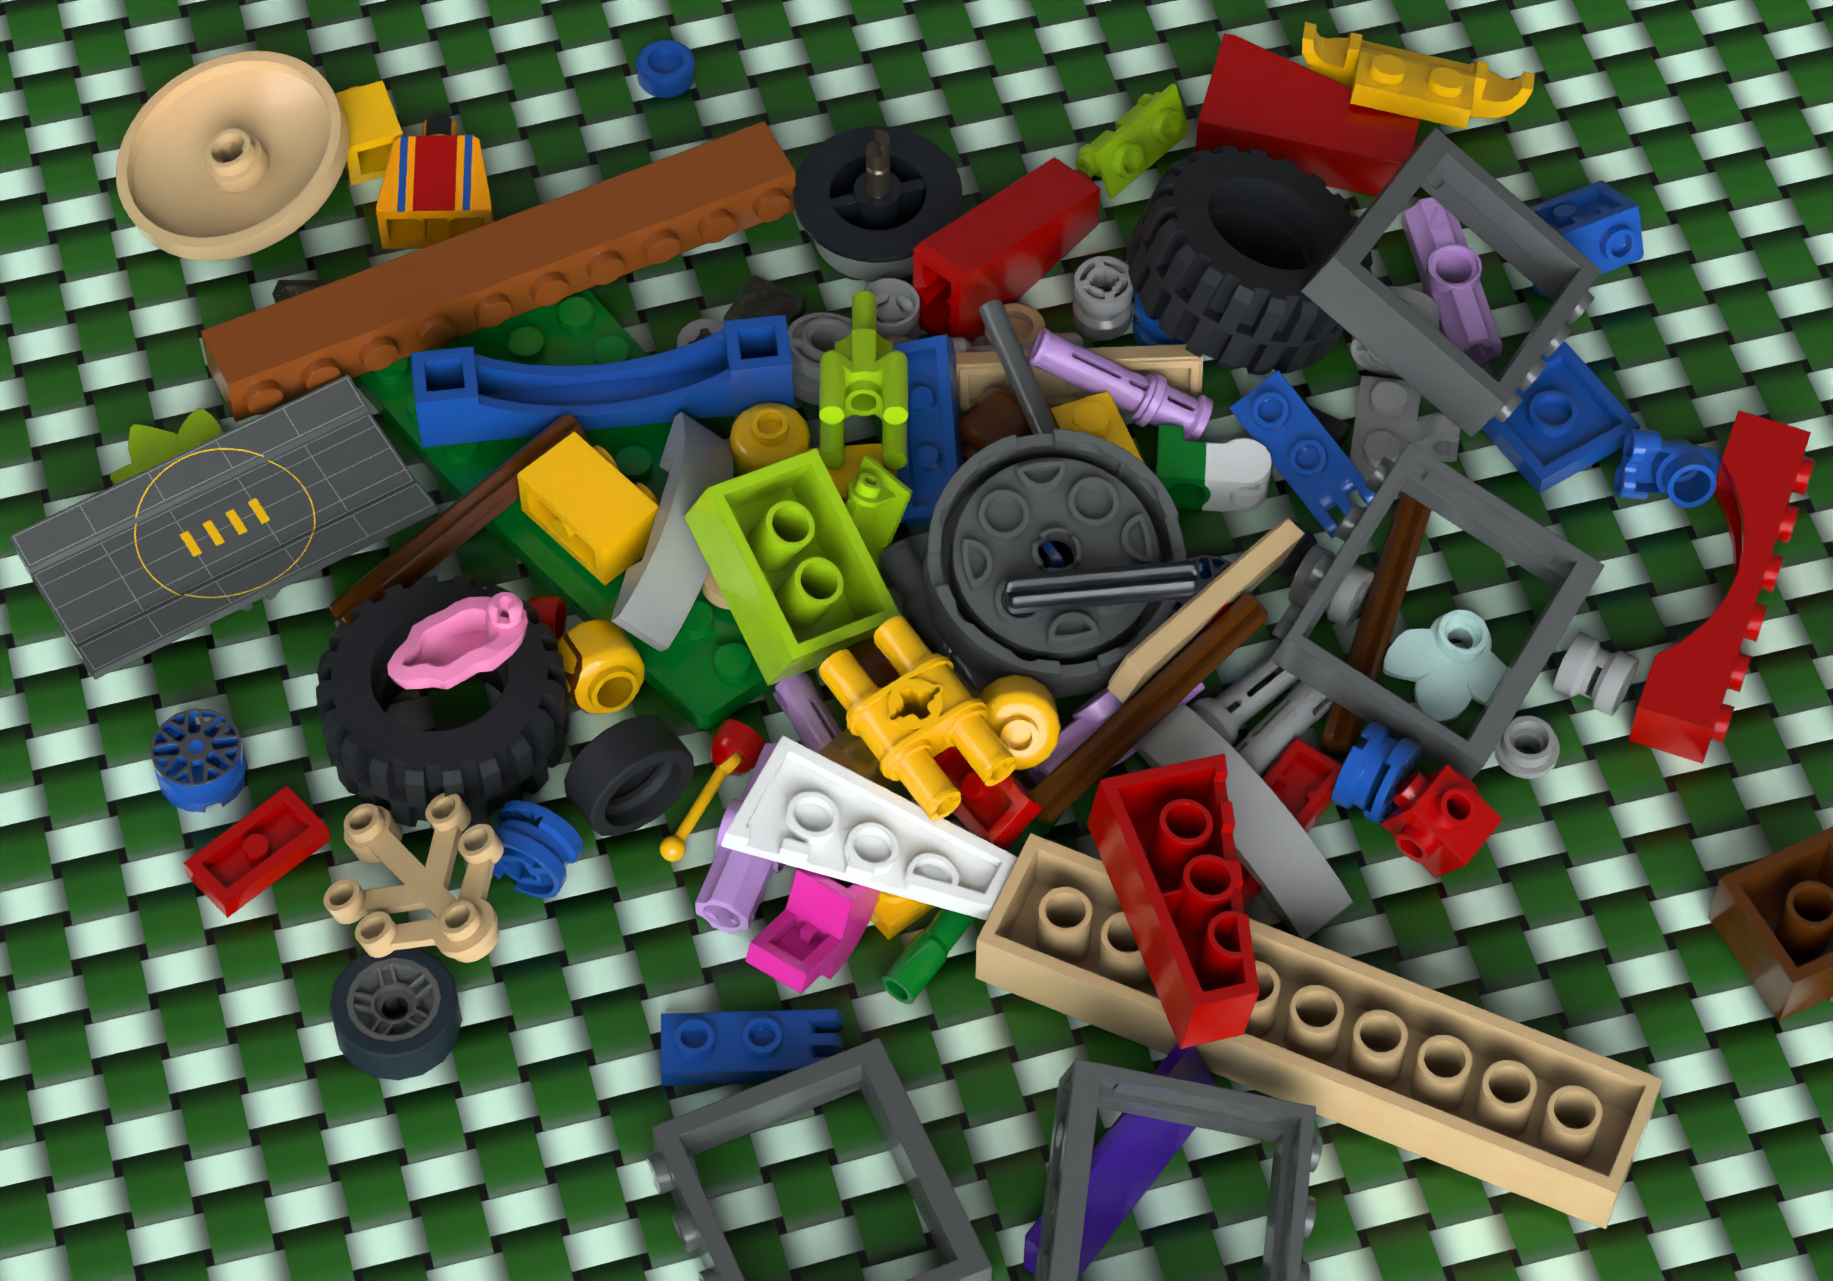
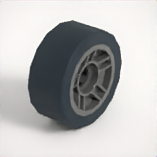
M418 947L394 950L387 956L380 958L371 957L366 952L351 961L335 981L329 1004L339 1049L355 1068L374 1078L403 1080L420 1076L442 1063L456 1045L462 1022L458 995L452 974L439 958ZM401 1007L407 1008V1013L402 1018H387L399 1013Z

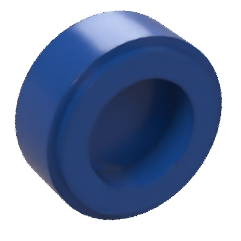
M673 40L655 41L645 46L637 56L638 83L645 92L652 96L660 98L676 97L689 90L694 83L695 60L693 53L680 42Z

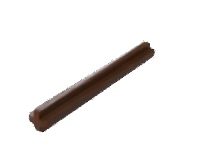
M568 413L557 418L335 599L329 607L335 620L339 624L345 622L351 625L353 623L351 612L364 601L370 599L373 603H376L383 599L382 591L401 583L403 589H406L415 584L418 578L426 575L520 498L517 477L520 471L574 431L587 442L588 437L580 423Z
M1406 493L1401 495L1373 583L1346 660V664L1377 682L1432 511ZM1333 701L1320 739L1322 749L1329 753H1335L1339 757H1348L1353 745L1356 746L1364 720Z
M1248 593L1232 602L1030 792L1043 807L1036 815L1040 822L1047 824L1055 821L1267 621L1268 613L1257 598Z

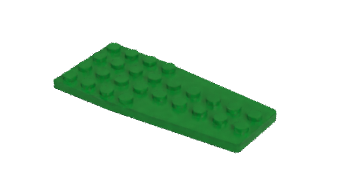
M588 289L565 297L556 304L541 306L509 318L498 326L483 328L451 340L440 348L425 350L434 351L474 347V354L512 363L547 366L604 364L649 356ZM411 356L393 362L382 370L370 371L351 378L356 387L456 500L461 498L535 437L529 436L422 448L415 406ZM694 419L696 422L704 426L699 419ZM673 422L585 431L588 437L587 443L590 446L598 445L604 448L614 459L619 471L634 485L642 483L648 487L660 504L669 472L659 465ZM733 471V478L738 477ZM520 498L484 526L556 596L564 597L566 605L583 622L594 619L612 622L611 618L626 570L606 586L602 584L521 510ZM643 557L639 559L637 562H635L633 565L642 561ZM702 587L682 627L668 649L659 652L621 628L644 662V680L697 729L704 730L713 727L778 684L767 685L731 611L712 604L705 597Z

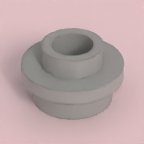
M1520 716L1510 722L1496 745L1494 754L1499 765L1509 774L1519 778L1533 779L1546 775L1554 768L1559 757L1560 745L1556 734L1546 721L1535 716ZM1528 747L1534 750L1536 754H1525L1518 751L1517 748Z

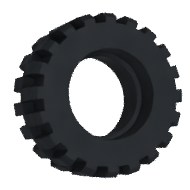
M1221 146L1213 150L1212 153L1209 149L1195 152L1184 159L1176 161L1166 170L1132 234L1126 257L1133 290L1140 293L1138 296L1140 305L1148 317L1155 316L1159 320V329L1171 340L1177 337L1187 344L1185 350L1199 358L1204 354L1217 360V366L1233 370L1237 366L1247 368L1248 374L1266 375L1272 369H1275V371L1279 370L1281 374L1291 373L1300 370L1302 367L1314 365L1324 359L1327 352L1333 350L1344 328L1301 291L1359 217L1351 216L1349 203L1339 193L1332 194L1326 188V181L1316 174L1312 173L1310 176L1296 168L1297 163L1284 157L1278 161L1267 157L1266 151L1253 148L1246 152H1238L1236 146ZM1370 250L1360 264L1372 273L1371 265L1373 260Z
M437 576L418 578L419 585L403 589L400 583L383 590V599L376 603H373L370 599L364 601L351 612L353 623L351 625L345 622L341 623L329 638L330 650L321 655L317 669L319 685L316 687L317 706L325 745L331 765L337 768L340 782L349 793L356 795L360 793L362 804L370 803L392 811L393 818L397 823L416 827L418 820L428 821L425 816L426 808L436 796L445 793L446 797L456 793L471 812L469 827L489 822L488 814L498 809L501 810L507 801L522 800L521 794L526 790L531 794L537 793L549 780L548 767L553 768L559 764L565 751L564 736L569 733L570 723L563 656L558 652L557 639L550 626L539 622L538 611L525 600H522L523 609L526 611L528 619L527 630L522 644L513 655L495 670L478 672L472 676L487 682L502 694L493 708L473 723L447 731H424L399 723L390 717L386 711L395 698L405 689L395 684L388 675L387 664L394 652L407 640L412 626L426 617L446 609L459 600L468 597H493L500 592H510L492 583H489L486 589L476 587V580L473 578L454 576L453 583H438Z

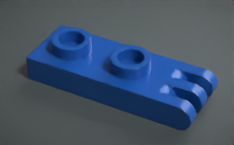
M1279 370L1229 408L1250 436L1266 447L1271 455L1272 464L1331 539L1335 537L1334 534L1339 528V524L1333 516L1327 513L1330 509L1337 505L1346 516L1353 506L1347 496L1356 489L1363 502L1367 505L1369 504L1375 493L1365 487L1367 481Z
M834 1009L661 1014L662 1086L765 1083L844 1051L843 1037L836 1034V1032L841 1031L843 1028V1015L840 1011Z

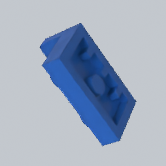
M1603 180L1529 207L1602 270L1599 275L1638 261L1644 255L1639 205ZM1533 284L1534 291L1541 296H1546L1544 292Z

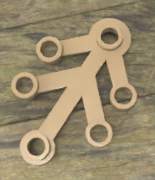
M445 793L436 796L428 804L425 812L426 819L434 828V834L426 866H424L401 843L402 829L387 809L370 803L361 804L352 809L346 816L343 824V836L346 844L361 862L374 864L381 861L404 884L363 890L356 880L345 878L332 884L326 891L323 899L324 905L338 923L351 924L361 919L355 929V938L367 954L374 958L387 956L394 950L436 945L445 956L455 958L460 962L469 963L477 961L490 953L498 941L499 928L497 913L486 899L494 865L500 860L504 852L503 842L492 827L487 824H477L468 828L462 834L471 821L469 808L456 793L446 797ZM459 850L467 861L468 866L457 900L448 891L457 851ZM428 909L436 918L395 924L388 914Z

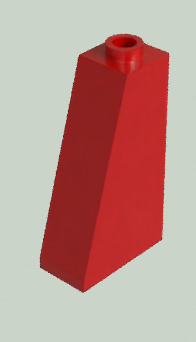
M1224 33L1198 120L1195 152L1209 149L1212 153L1213 150L1221 146H1236L1238 152H1246L1251 148L1266 151L1269 158L1280 161L1284 157L1297 163L1296 168L1309 176L1312 173L1316 174L1326 181L1327 187L1376 197L1402 163L1420 145L1416 144L1420 120L1350 104L1352 88L1236 35Z
M1054 157L920 242L913 249V287L920 298V318L918 320L920 329L932 337L947 334L948 337H965L971 343L985 331V325L978 311L983 304L992 300H1001L1003 305L1015 303L1098 226L1101 188L1095 185L1093 180L1084 172L1073 170Z

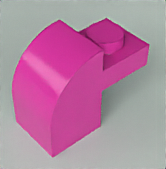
M797 868L786 909L750 942L745 962L800 994L821 974L831 980L847 961L861 939L874 912L880 891Z

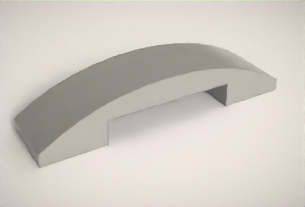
M683 412L674 417L659 465L669 472V476L643 559L627 568L611 618L613 623L659 652L668 649L688 616L710 569L684 516L708 487L733 479V454L730 444Z
M1184 703L1163 718L1133 746L1151 768L1225 753L1228 771L1225 781L1228 801H1232L1235 819L1233 837L1236 858L1241 861V864L1262 887L1259 893L1260 897L1294 936L1308 940L1353 903L1343 884L1322 853L1276 794L1222 736Z

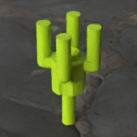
M859 291L853 295L851 333L846 338L836 341L833 350L826 351L820 358L819 454L827 469H837L844 464L845 420L851 415H876L882 420V462L885 467L893 470L901 469L906 466L908 461V359L903 352L894 349L893 342L885 340L877 333V299L869 291Z

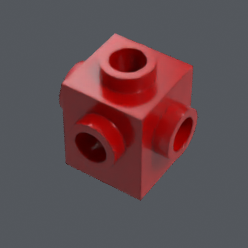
M1447 764L1427 775L1416 771L1407 777L1391 795V799L1396 805L1381 822V825L1395 838L1397 847L1406 857L1420 863L1434 878H1438L1467 865L1503 819L1479 796L1477 787L1469 778L1455 772Z

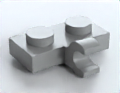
M1361 375L1349 460L1367 482L1384 456L1395 463L1409 441L1441 462L1457 461L1460 427L1444 414L1435 415L1425 421L1418 422L1421 394L1405 380ZM1400 490L1398 495H1402L1404 492Z

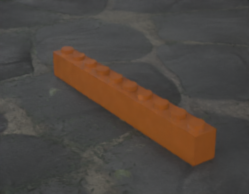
M765 121L202 330L201 336L209 370L235 422L253 415L265 414L280 405L293 401L347 374L350 378H354L370 371L382 370L393 362L411 356V353L440 348L451 340L483 328L498 326L509 318L538 307L556 304L565 297L597 285L609 284L620 276L652 264L667 262L678 254L707 243L720 242L731 234L760 223L775 221L784 214L795 210L793 190L796 187L795 170Z

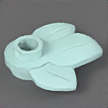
M1454 610L1438 617L1430 629H1409L1399 635L1386 653L1383 661V672L1397 679L1415 682L1413 693L1418 710L1440 724H1445L1457 719L1466 710L1472 699L1479 704L1485 705L1506 671L1507 666L1491 652V635L1484 620L1471 611ZM1449 640H1461L1468 649L1458 648Z

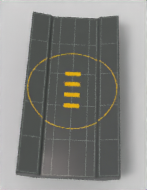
M347 374L9 535L26 571L81 661L96 680L237 610L250 611L254 607L253 602L264 597L272 600L280 589L437 513L438 510L435 502L422 485L416 481L378 425L350 376Z

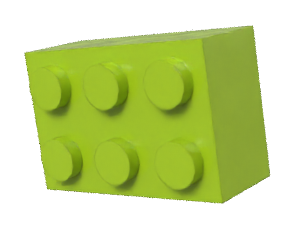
M817 448L708 487L684 516L768 686L819 667L833 653L873 637L881 624L894 616L900 615Z

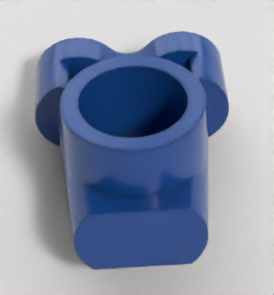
M1629 428L1624 438L1622 461L1618 464L1614 474V494L1618 498L1645 500L1648 497V493H1667L1671 501L1680 507L1692 508L1700 506L1707 502L1716 490V477L1721 464L1719 451L1715 448L1693 445L1684 439L1672 441L1661 439L1659 431Z

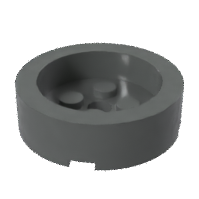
M1053 429L1052 433L1034 434L1016 438V434L1002 438L974 454L957 470L943 489L935 506L925 546L922 574L924 595L932 620L952 652L974 672L992 683L998 678L1011 675L1027 676L1045 685L1053 697L1076 696L1104 688L1109 685L1108 681L1126 655L1171 617L1178 599L1012 614L1008 611L1005 602L1004 586L1006 579L1012 575L1186 560L1183 536L1177 519L1179 513L1161 481L1142 461L1117 444L1085 432ZM1060 541L1072 550L1074 562L1064 568L1049 567L1046 569L1043 566L1044 562L1039 556L1038 549L1046 542Z

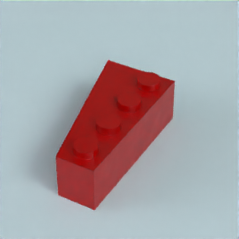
M1225 753L1101 779L1087 822L1180 1049L1244 1035L1259 994L1249 917L1247 914H1244L1241 889L1244 881L1241 861L1236 858L1233 837L1235 827L1232 801H1228L1225 782L1228 775Z

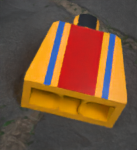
M441 115L429 117L423 122L422 136H400L393 141L376 205L382 249L425 248L494 222L480 140L473 135H458V125L452 118Z

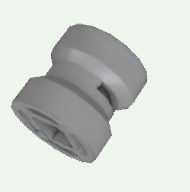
M1097 256L1088 259L1078 267L1074 275L1075 298L1072 306V320L1076 329L1087 338L1097 341L1115 339L1124 334L1132 322L1134 290L1128 273L1129 266L1120 259L1110 256Z
M883 278L872 282L863 290L872 292L876 296V331L882 338L900 335L912 340L920 339V325L918 321L920 318V298L913 286L906 281L896 278Z
M1317 544L1308 551L1292 581L1288 596L1290 602L1293 601L1304 607L1313 590L1303 584L1323 552L1335 558L1333 552ZM1356 563L1352 566L1325 609L1329 621L1344 628L1350 627L1361 611L1370 592L1374 579L1373 571Z
M1579 632L1573 639L1561 662L1554 680L1553 690L1568 697L1582 695L1592 701L1594 709L1613 716L1629 690L1638 668L1639 658L1622 650L1615 653L1601 648L1598 639Z

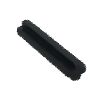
M1178 560L1012 575L1006 579L1004 594L1008 611L1012 614L1192 598L1198 589V577L1193 561Z

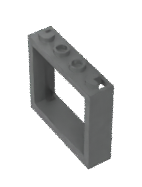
M1435 127L1402 163L1301 292L1472 438L1493 417L1499 422L1504 423L1518 407L1523 398L1515 391L1518 388L1524 392L1546 368L1547 363L1540 356L1550 357L1568 337L1571 330L1564 325L1565 321L1570 325L1573 324L1592 303L1595 297L1587 290L1602 270ZM1419 187H1422L1553 300L1496 380L1360 264Z
M1409 441L1395 463L1387 457H1383L1365 485L1366 488L1375 493L1366 509L1354 503L1334 534L1344 541L1335 558L1323 552L1303 584L1313 590L1304 607L1292 601L1278 622L1272 634L1282 641L1270 661L1365 722L1371 723L1375 721L1387 727L1390 737L1398 741L1407 737L1421 745L1420 757L1437 768L1448 764L1455 772L1461 773L1472 780L1486 764L1605 565ZM1400 490L1555 588L1465 738L1457 735L1307 639Z
M879 1038L652 1127L654 1153L646 1156V1161L653 1174L654 1185L658 1193L662 1195L671 1192L679 1211L672 1214V1221L683 1249L686 1253L697 1249L705 1270L698 1272L699 1281L745 1280L688 1157L858 1090L861 1091L945 1265L906 1281L992 1280V1265Z
M1081 1059L1074 1060L1058 1083L1034 1281H1077L1098 1108L1275 1142L1261 1281H1310V1267L1308 1263L1302 1262L1304 1238L1310 1236L1316 1217L1315 1197L1308 1196L1310 1172L1316 1170L1322 1152V1146L1317 1145L1318 1132H1314L1316 1106Z

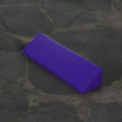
M1177 1043L1153 1073L1217 1087L1195 1046L1180 1049ZM1122 1112L1092 1151L1078 1278L1196 1127ZM1042 1215L1025 1235L1024 1268L1034 1275L1036 1272Z

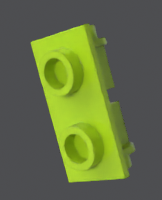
M1171 84L1161 93L1155 92L1153 95H1142L1138 99V103L1115 122L1117 129L1115 132L1106 130L1093 142L1085 144L1079 149V157L1076 159L1075 165L1078 170L1084 172L1090 178L1094 175L1102 177L1108 198L1113 199L1190 133L1177 86Z
M865 455L855 479L851 480L847 486L846 492L848 496L844 504L879 571V557L890 546L913 491L871 456Z

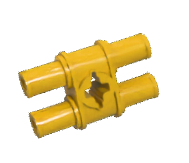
M899 615L888 619L879 626L873 636L875 645L901 676L884 688L876 686L848 649L833 653L820 665V678L847 711L846 721L849 731L852 735L860 736L880 762V771L885 778L897 782L901 781L931 821H937L948 816L961 802V793L933 759V757L944 750L956 746L988 787L1002 782L1016 768V758L987 723L988 708L985 703L970 694L953 672L954 665L948 657L937 653L932 654L904 616Z

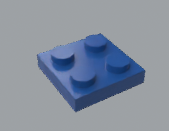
M1563 342L1550 357L1540 356L1547 363L1546 368L1524 392L1517 388L1515 392L1523 400L1504 423L1499 422L1493 417L1482 428L1538 494L1623 448L1627 430L1629 428L1640 429L1641 426L1566 342Z

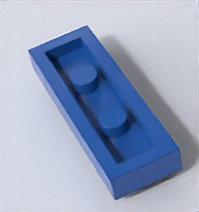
M947 334L893 344L894 349L903 352L908 359V461L906 466L897 469L898 479L913 491L901 519L908 527L931 523L935 506L943 489L951 477L964 464L962 437L959 430L960 413L954 342Z

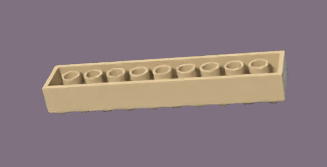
M1030 833L977 938L975 978L1168 1055L1177 1044L1176 1038L1103 862ZM1249 918L1259 994L1244 1035L1195 1046L1209 1072L1277 1099L1316 1106L1317 1115L1601 1228H1607L1651 1118L1663 1079Z

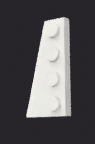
M783 735L734 817L721 843V846L983 920H987L1018 859L1015 855L943 818L931 821L920 806Z

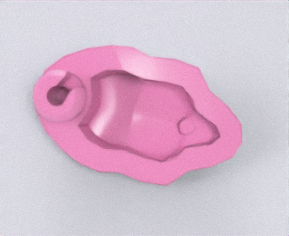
M500 592L493 597H468L454 602L446 609L426 617L412 626L407 640L394 652L387 664L388 675L395 684L406 690L431 687L447 690L478 672L495 670L514 654L525 637L528 619L526 611L523 609L522 600L519 596L510 592Z

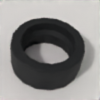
M639 715L622 720L604 730L581 750L570 764L564 779L565 793L589 827L599 835H622L637 830L655 820L677 801L688 787L694 773V758L670 725L660 716Z

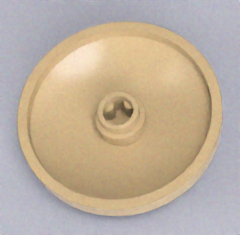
M245 51L210 59L186 70L164 85L147 101L131 122L120 146L116 164V186L123 208L140 233L153 245L169 254L191 260L217 261L255 253L295 232L326 202L336 187L347 160L349 150L347 117L339 99L327 80L312 66L295 57L271 51Z

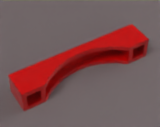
M1738 410L1716 479L1717 486L1713 494L1725 517L1733 546V583L1726 598L1703 625L1681 642L1655 655L1636 710L1629 741L1702 764L1711 740L1724 743L1735 707L1724 704L1723 701L1727 689L1736 692L1741 691L1751 656L1740 653L1744 639L1757 642L1768 606L1756 601L1760 589L1769 592L1774 590L1784 556L1772 552L1776 540L1789 544L1800 509L1799 507L1789 505V500L1792 492L1805 495L1815 464V459L1804 456L1811 432Z

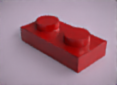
M956 746L949 747L933 757L961 793V802L952 813L972 834L1005 851L1043 808L1012 773L1002 782L993 786H986Z
M285 786L183 862L187 877L228 918L331 840L329 829L288 786Z

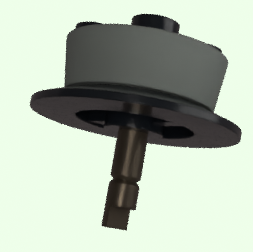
M872 126L842 132L818 145L805 158L797 172L793 199L797 217L805 231L814 239L815 246L822 258L848 279L874 282L883 278L901 279L913 274V249L920 242L958 218L962 205V183L956 166L950 157L932 141L908 130Z

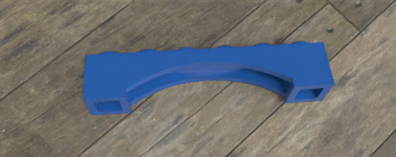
M786 315L723 321L724 329L691 344L647 357L604 364L547 366L512 363L474 354V347L411 353L414 397L421 446L423 448L537 436L557 418L567 413L574 417L583 429L587 431L673 422L674 417L681 412L693 420L740 415L741 412L753 405L767 402L785 404L794 409L793 363Z

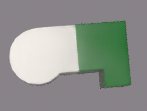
M1159 425L1155 475L1168 491L1176 509L1241 512L1251 511L1259 507L1266 500L1272 460L1269 451L1264 445L1248 438L1233 439L1225 444L1183 441L1184 427Z

